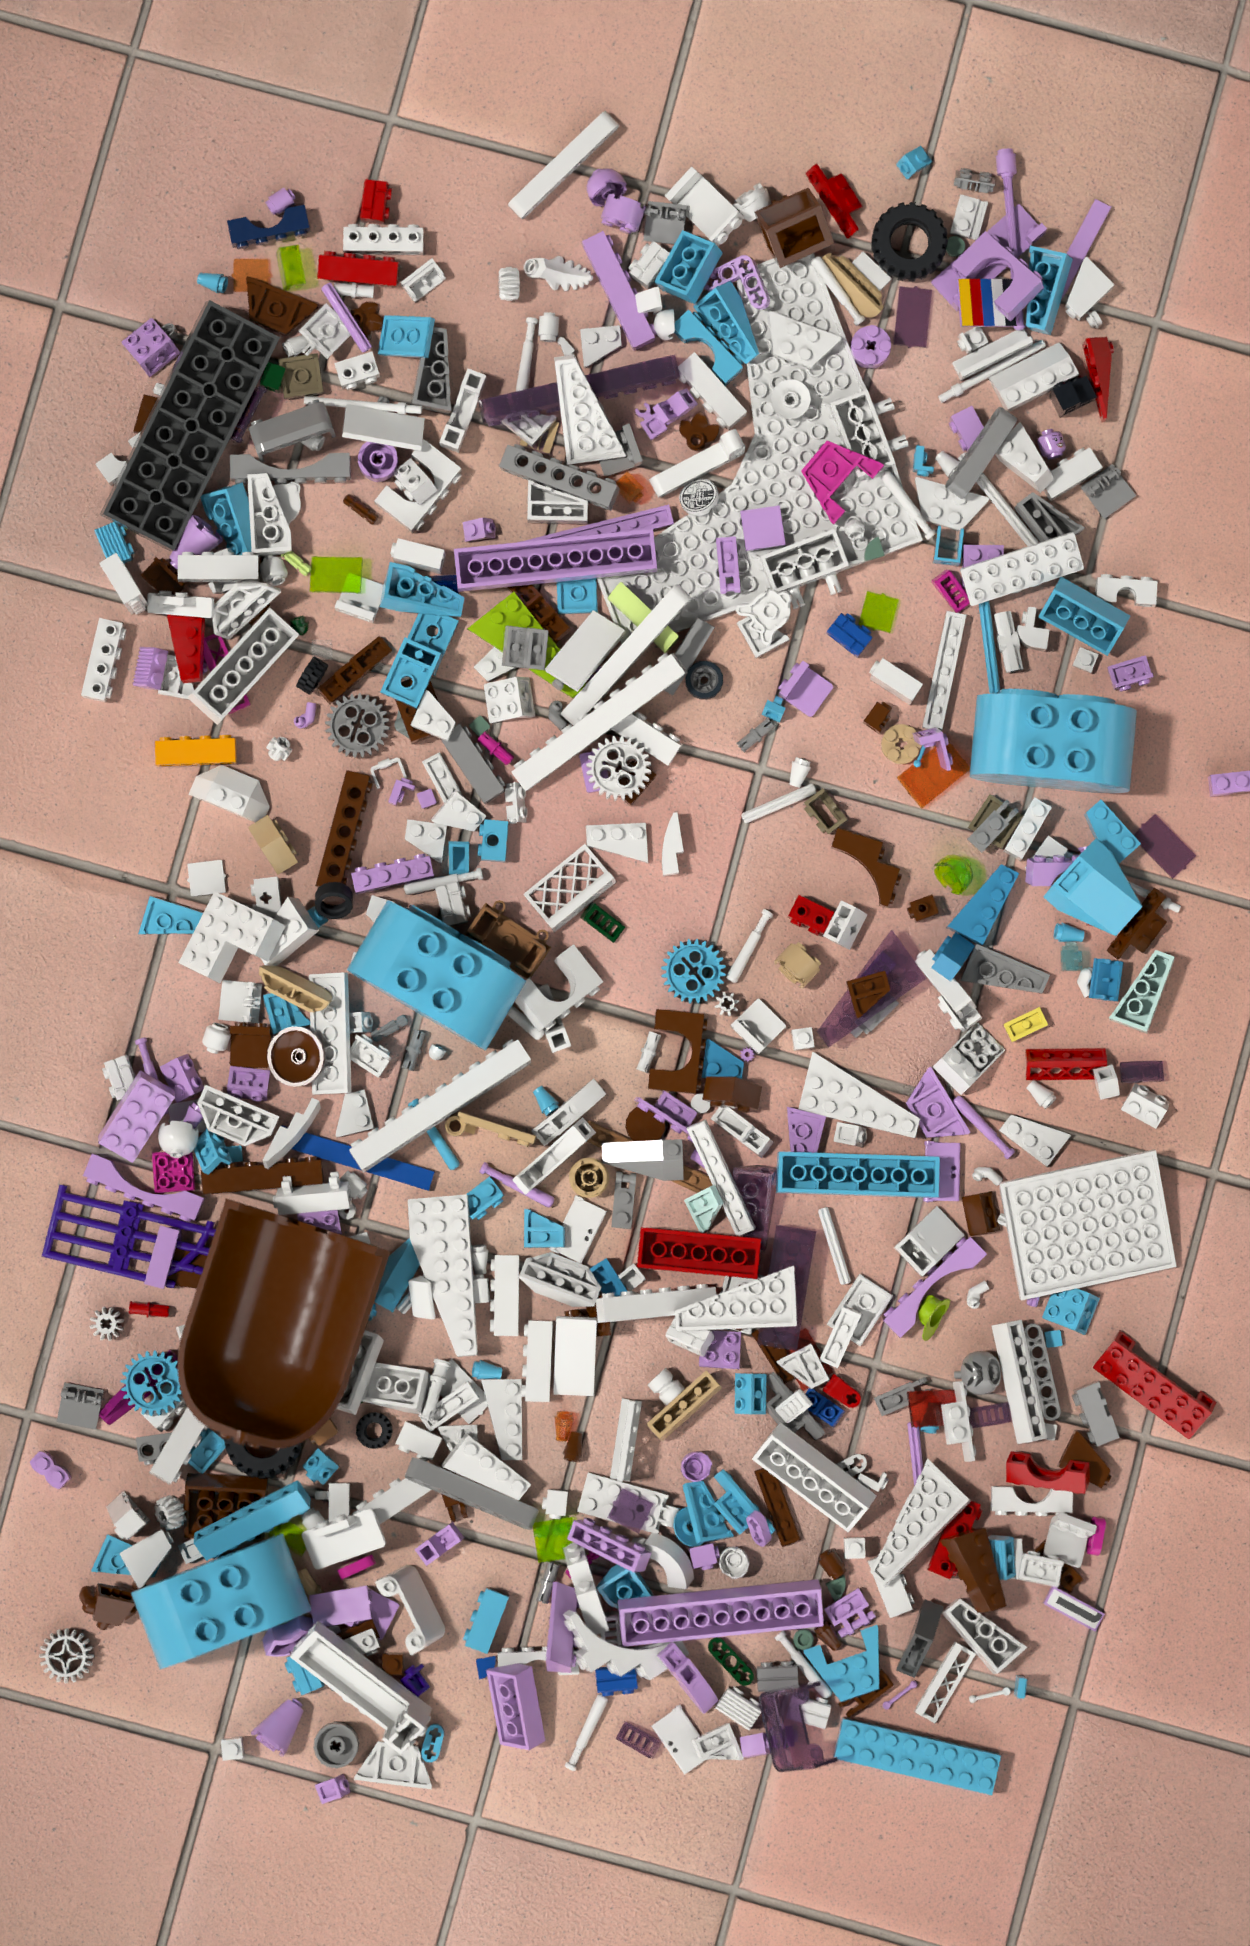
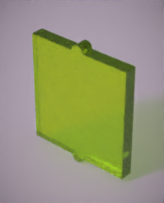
M867 591L858 625L872 628L873 631L879 630L890 633L899 599L885 596L884 593L877 594Z

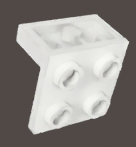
M349 573L340 599L337 600L334 608L338 612L374 623L384 585Z
M513 677L484 684L490 723L514 718L535 717L530 677Z
M757 999L730 1027L759 1054L786 1025L760 999Z
M1060 1512L1051 1518L1043 1555L1046 1557L1048 1555L1057 1556L1065 1564L1076 1568L1081 1567L1087 1539L1095 1534L1097 1526Z

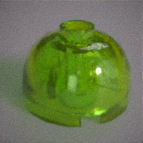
M954 854L947 855L934 865L936 866L934 869L936 878L944 888L948 885L953 889L950 891L951 893L960 895L971 885L973 871L971 863L967 858Z

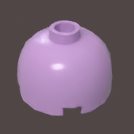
M597 169L589 178L586 190L592 204L596 207L605 206L604 202H606L608 194H615L614 198L619 199L620 196L625 194L627 190L625 185L627 184L619 172L613 169Z

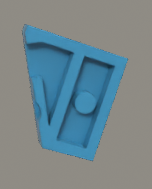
M706 1039L702 1078L710 1076L737 1077L742 1079L744 1062L710 1039Z

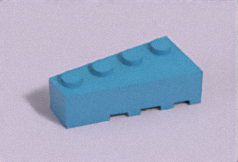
M1001 864L946 928L982 946L1019 873Z

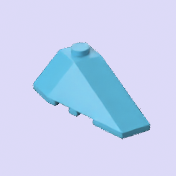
M393 562L389 563L381 595V608L399 612L461 617L464 603L463 596L445 586L436 584L428 576L420 575L410 566Z

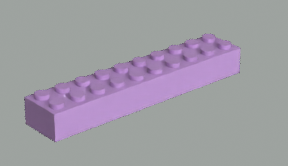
M653 529L454 549L458 592L657 572Z
M818 1579L618 1600L622 1647L824 1626L821 1587Z

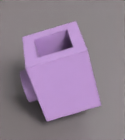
M713 1543L689 1548L693 1568L702 1567V1570L714 1568L713 1564H716V1559L720 1558L718 1546L713 1547Z
M758 1733L739 1737L744 1758L771 1754L772 1740L770 1736L768 1737V1734Z

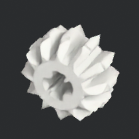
M512 267L501 268L498 276L499 297L501 300L506 301L517 300L520 296L519 270Z
M102 1307L103 1314L96 1310L95 1314L98 1318H90L91 1321L96 1322V1325H90V1329H98L93 1333L94 1336L101 1332L100 1340H104L107 1334V1339L111 1341V1333L115 1337H119L116 1329H124V1327L118 1326V1323L124 1322V1319L117 1320V1317L121 1314L119 1311L112 1315L114 1312L113 1307H110L108 1314L106 1307ZM104 1319L111 1320V1328H103L102 1324L104 1323L102 1321Z
M174 1495L160 1498L154 1506L156 1510L154 1515L157 1516V1522H160V1527L165 1528L166 1531L181 1527L186 1520L184 1504H181L180 1499Z

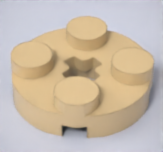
M905 724L890 727L881 740V749L884 756L898 765L912 762L918 756L921 745L915 742L912 733H915L916 730ZM899 739L907 743L903 750H900V747L895 745L899 742Z

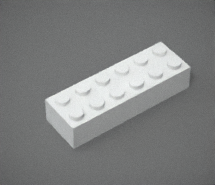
M269 608L191 693L188 699L218 725L299 634Z
M781 1422L752 1458V1460L847 1532L864 1515L877 1496Z

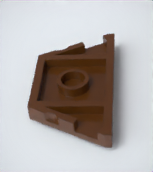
M249 276L246 278L249 320L284 335H288L319 306L314 302Z

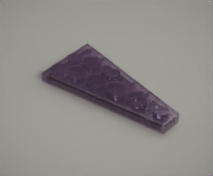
M893 930L888 933L856 977L860 978L885 971L890 991L860 1018L856 1019L847 989L817 1030V1033L828 1048L926 979Z

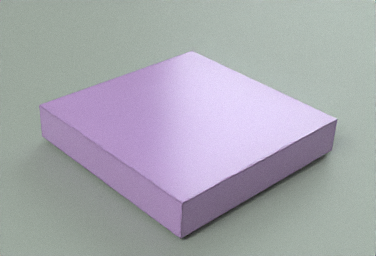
M780 505L740 511L746 551L785 546Z

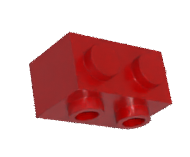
M798 895L787 918L791 919V924L798 927L804 925L809 928L808 932L819 936V934L823 935L834 912Z

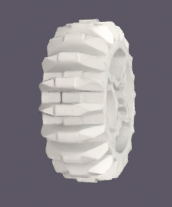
M69 1628L65 1629L64 1635L61 1629L57 1630L58 1637L51 1633L50 1638L52 1641L47 1638L44 1640L48 1647H40L41 1650L46 1651V1653L39 1654L40 1658H45L46 1660L42 1661L40 1665L47 1664L48 1667L44 1669V1673H47L49 1670L52 1671L49 1678L52 1679L55 1674L58 1675L56 1682H60L62 1677H64V1683H68L69 1677H71L72 1682H76L75 1675L82 1679L84 1676L81 1671L88 1673L89 1669L85 1666L93 1665V1662L88 1661V1658L94 1657V1654H88V1651L92 1650L93 1646L86 1647L85 1644L89 1643L90 1640L82 1641L83 1633L76 1637V1629L72 1631L71 1635H69ZM64 1639L61 1652L51 1653L54 1644ZM70 1640L80 1646L82 1653L72 1650ZM66 1649L73 1656L68 1659V1662L62 1656H57L64 1654ZM51 1659L61 1661L63 1672L53 1665ZM82 1659L80 1667L70 1672L72 1660Z

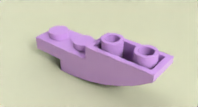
M674 1642L669 1643L657 1655L703 1714L719 1701L690 1659L685 1657Z

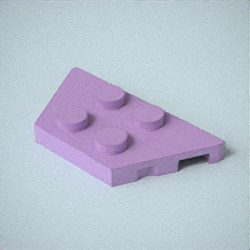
M929 1067L906 1102L910 1112L920 1118L919 1127L926 1138L970 1134L971 1132L934 1071Z

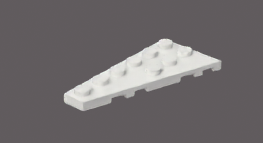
M575 356L554 357L567 465L626 457L622 444Z
M812 1052L799 1110L916 1138L920 1118Z
M794 1266L676 1310L675 1331L797 1326Z
M927 1459L921 1475L918 1476L916 1484L909 1494L892 1532L890 1531L887 1537V1542L870 1571L884 1587L971 1502L929 1459Z

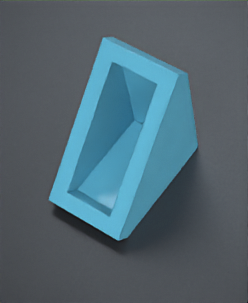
M449 841V874L469 872V842Z

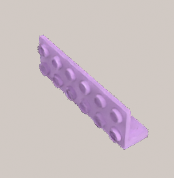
M1020 204L1014 207L1018 257L1030 245L1032 246L1041 238L1047 230L1043 223L1038 225ZM1006 215L987 231L989 235L994 234L1000 240L999 244L1004 248L1008 247ZM953 261L931 281V284L957 312L959 310L957 279L961 278L953 270L952 264L955 262ZM1001 264L990 265L984 268L974 279H994L1007 266Z

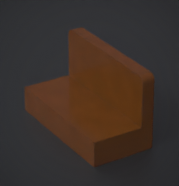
M992 1191L962 1197L969 1236L1000 1230Z

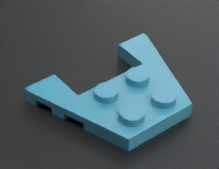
M878 1625L860 1630L867 1651L827 1664L821 1645L803 1650L805 1656L841 1702L880 1689Z

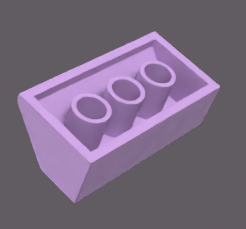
M553 1582L546 1666L547 1671L571 1673L572 1667H576V1655H573V1648L577 1647L574 1642V1633L569 1631L564 1623L566 1619L563 1614L568 1610L577 1613V1608H580L575 1588L559 1582Z
M511 1664L487 1669L500 1745L531 1750L543 1743L545 1735L532 1666Z

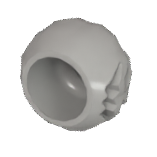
M980 1350L969 1353L964 1358L961 1371H955L954 1377L955 1379H962L966 1389L974 1395H983L993 1392L999 1385L1001 1369L996 1357L987 1351Z

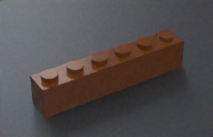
M317 1156L305 1157V1161L297 1162V1158L285 1159V1163L277 1164L276 1162L269 1169L264 1168V1165H257V1162H245L243 1167H237V1163L225 1164V1168L217 1169L216 1167L209 1175L201 1170L202 1194L282 1188L281 1182L284 1176H291L292 1187L324 1184L322 1160H317Z

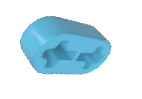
M439 1724L430 1725L426 1731L421 1750V1756L426 1762L436 1761L440 1754L444 1729ZM438 1728L441 1736H437L435 1742H432V1734L429 1731ZM430 1744L434 1745L433 1752L436 1753V1756L433 1755L431 1758H427V1754L424 1752L429 1750Z

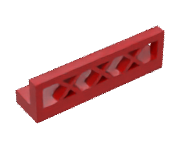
M1106 1048L1025 1049L1026 1080H1095L1091 1069L1107 1066ZM1057 1067L1062 1069L1059 1073H1052L1050 1071ZM1074 1067H1080L1082 1069L1079 1073H1073L1070 1071ZM1031 1068H1040L1042 1070L1039 1073H1030Z

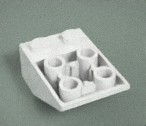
M977 1022L951 1047L933 1068L962 1095L1005 1049Z
M936 1206L893 1248L922 1277L964 1234Z

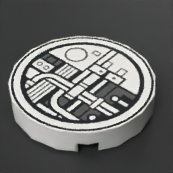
M700 478L687 483L679 496L682 508L693 516L707 514L713 506L717 505L719 499L718 489L714 483L708 479Z

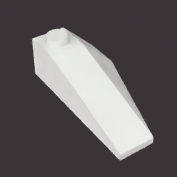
M247 474L252 552H254V555H258V557H267L292 551L291 531L268 474Z

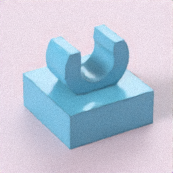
M776 696L774 702L767 700L762 715L780 723L786 709L781 706L783 699Z

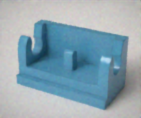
M1094 958L1089 998L1118 1002L1123 962Z
M607 1258L590 1268L597 1283L601 1286L603 1294L614 1293V1297L621 1296V1292H627Z

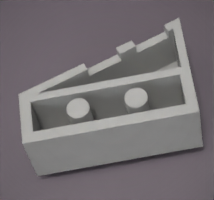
M1034 492L1017 503L1014 508L1040 542L1073 532L1076 537L1085 528L1071 520L1066 514L1055 509L1053 505Z
M1094 1381L1074 1389L1072 1399L1075 1406H1080L1082 1413L1079 1416L1083 1425L1087 1424L1090 1432H1087L1090 1443H1094L1098 1447L1120 1437L1106 1405V1399L1100 1390L1101 1385L1098 1381Z

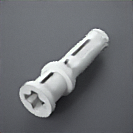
M434 1359L433 1361L435 1365L432 1375H429L430 1386L420 1417L421 1419L425 1418L427 1421H433L441 1388L447 1381L445 1378L448 1367H451L450 1362L440 1359Z

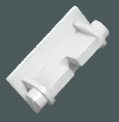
M518 782L506 784V788H504L506 802H513V805L506 806L509 824H516L517 822L526 823L528 815L524 799L526 791Z

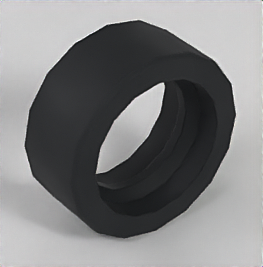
M325 883L315 893V909L324 918L340 919L346 917L353 908V893L343 883ZM330 896H337L344 899L345 902L339 905H330L322 900Z

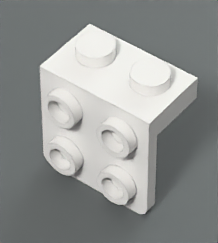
M364 1034L361 1037L356 1035V1040L350 1047V1060L379 1078L392 1059L389 1056V1050L381 1045L378 1048L372 1045L373 1040Z

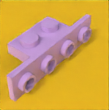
M666 1091L662 1092L654 1106L640 1097L634 1099L638 1103V1108L645 1112L650 1110L655 1114V1119L662 1123L667 1121L671 1124L670 1128L679 1134L684 1132L688 1135L687 1139L693 1143L687 1127L690 1126L698 1112Z

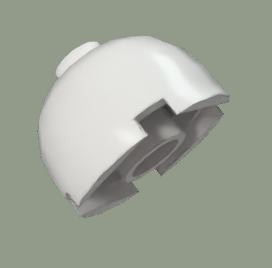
M170 1121V1125L166 1126L163 1123L159 1127V1145L171 1157L180 1158L190 1154L195 1149L199 1130L196 1129L195 1131L192 1129V1124L183 1121Z

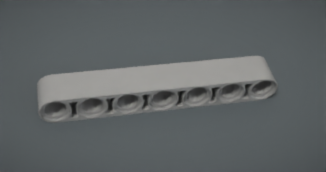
M418 1458L411 1459L405 1474V1478L527 1530H532L539 1511L530 1505Z

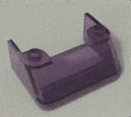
M820 1681L763 1692L759 1696V1705L772 1762L775 1769L779 1772L815 1769L838 1761V1757L824 1758L821 1747L816 1743L810 1744L801 1704H805L809 1700L810 1693L808 1689L820 1686Z

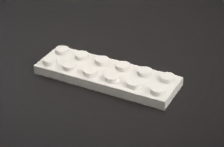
M348 973L310 974L309 981L326 989L333 997L331 1003L324 1010L310 1012V1030L319 1037L325 1051L323 1069L312 1082V1095L351 1093Z

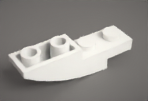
M593 1078L532 1129V1132L544 1146L547 1145L607 1093Z

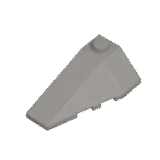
M682 1139L602 1143V1163L662 1181L683 1180Z

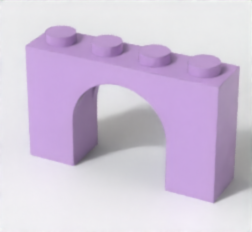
M985 231L952 264V267L961 279H974L984 268L993 264H1001L1010 268L1014 273L1013 281L994 303L996 309L1011 321L1044 288L1043 278L1038 272L1029 270L1028 264L1020 258L1018 260L1014 257L1015 254L1009 247L1006 246L1004 248L999 244L1000 240L994 234L989 235Z

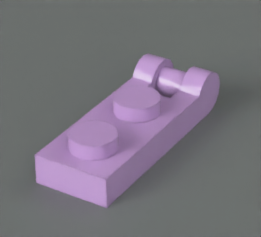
M736 536L716 538L720 594H727L728 591L740 593ZM725 578H733L734 583L726 584Z

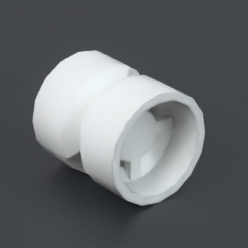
M667 1368L662 1370L647 1385L654 1393L660 1394L659 1399L666 1406L685 1389L678 1380H672L673 1375Z

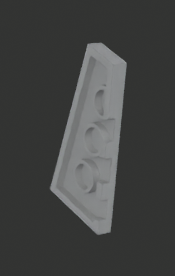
M976 944L960 981L1042 994L1050 975Z

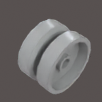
M335 1721L326 1724L319 1730L314 1739L316 1757L329 1768L347 1766L353 1761L359 1749V1739L356 1731L352 1726L344 1722ZM334 1741L341 1743L339 1748L333 1746Z

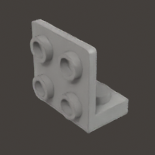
M630 424L622 426V430L615 432L626 452V457L599 460L605 477L642 465L643 461Z

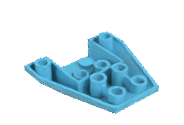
M1097 838L1075 859L1043 896L1058 911L1114 936H1117L1143 907L1113 853Z

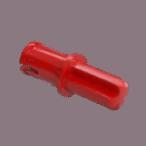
M130 1301L129 1314L146 1315L147 1318L149 1316L165 1318L169 1316V1306L151 1304V1302L147 1304Z

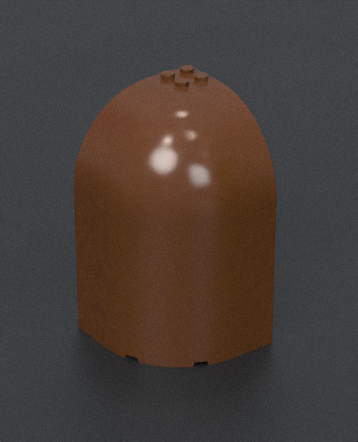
M226 1199L183 1329L178 1351V1378L181 1393L187 1407L195 1418L205 1426L220 1432V1437L229 1440L233 1437V1442L242 1445L248 1442V1446L258 1449L260 1445L270 1448L291 1447L314 1435L334 1413L345 1392L390 1251L292 1218Z

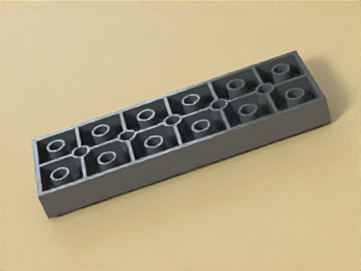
M211 300L206 301L100 515L168 551H174L280 337Z

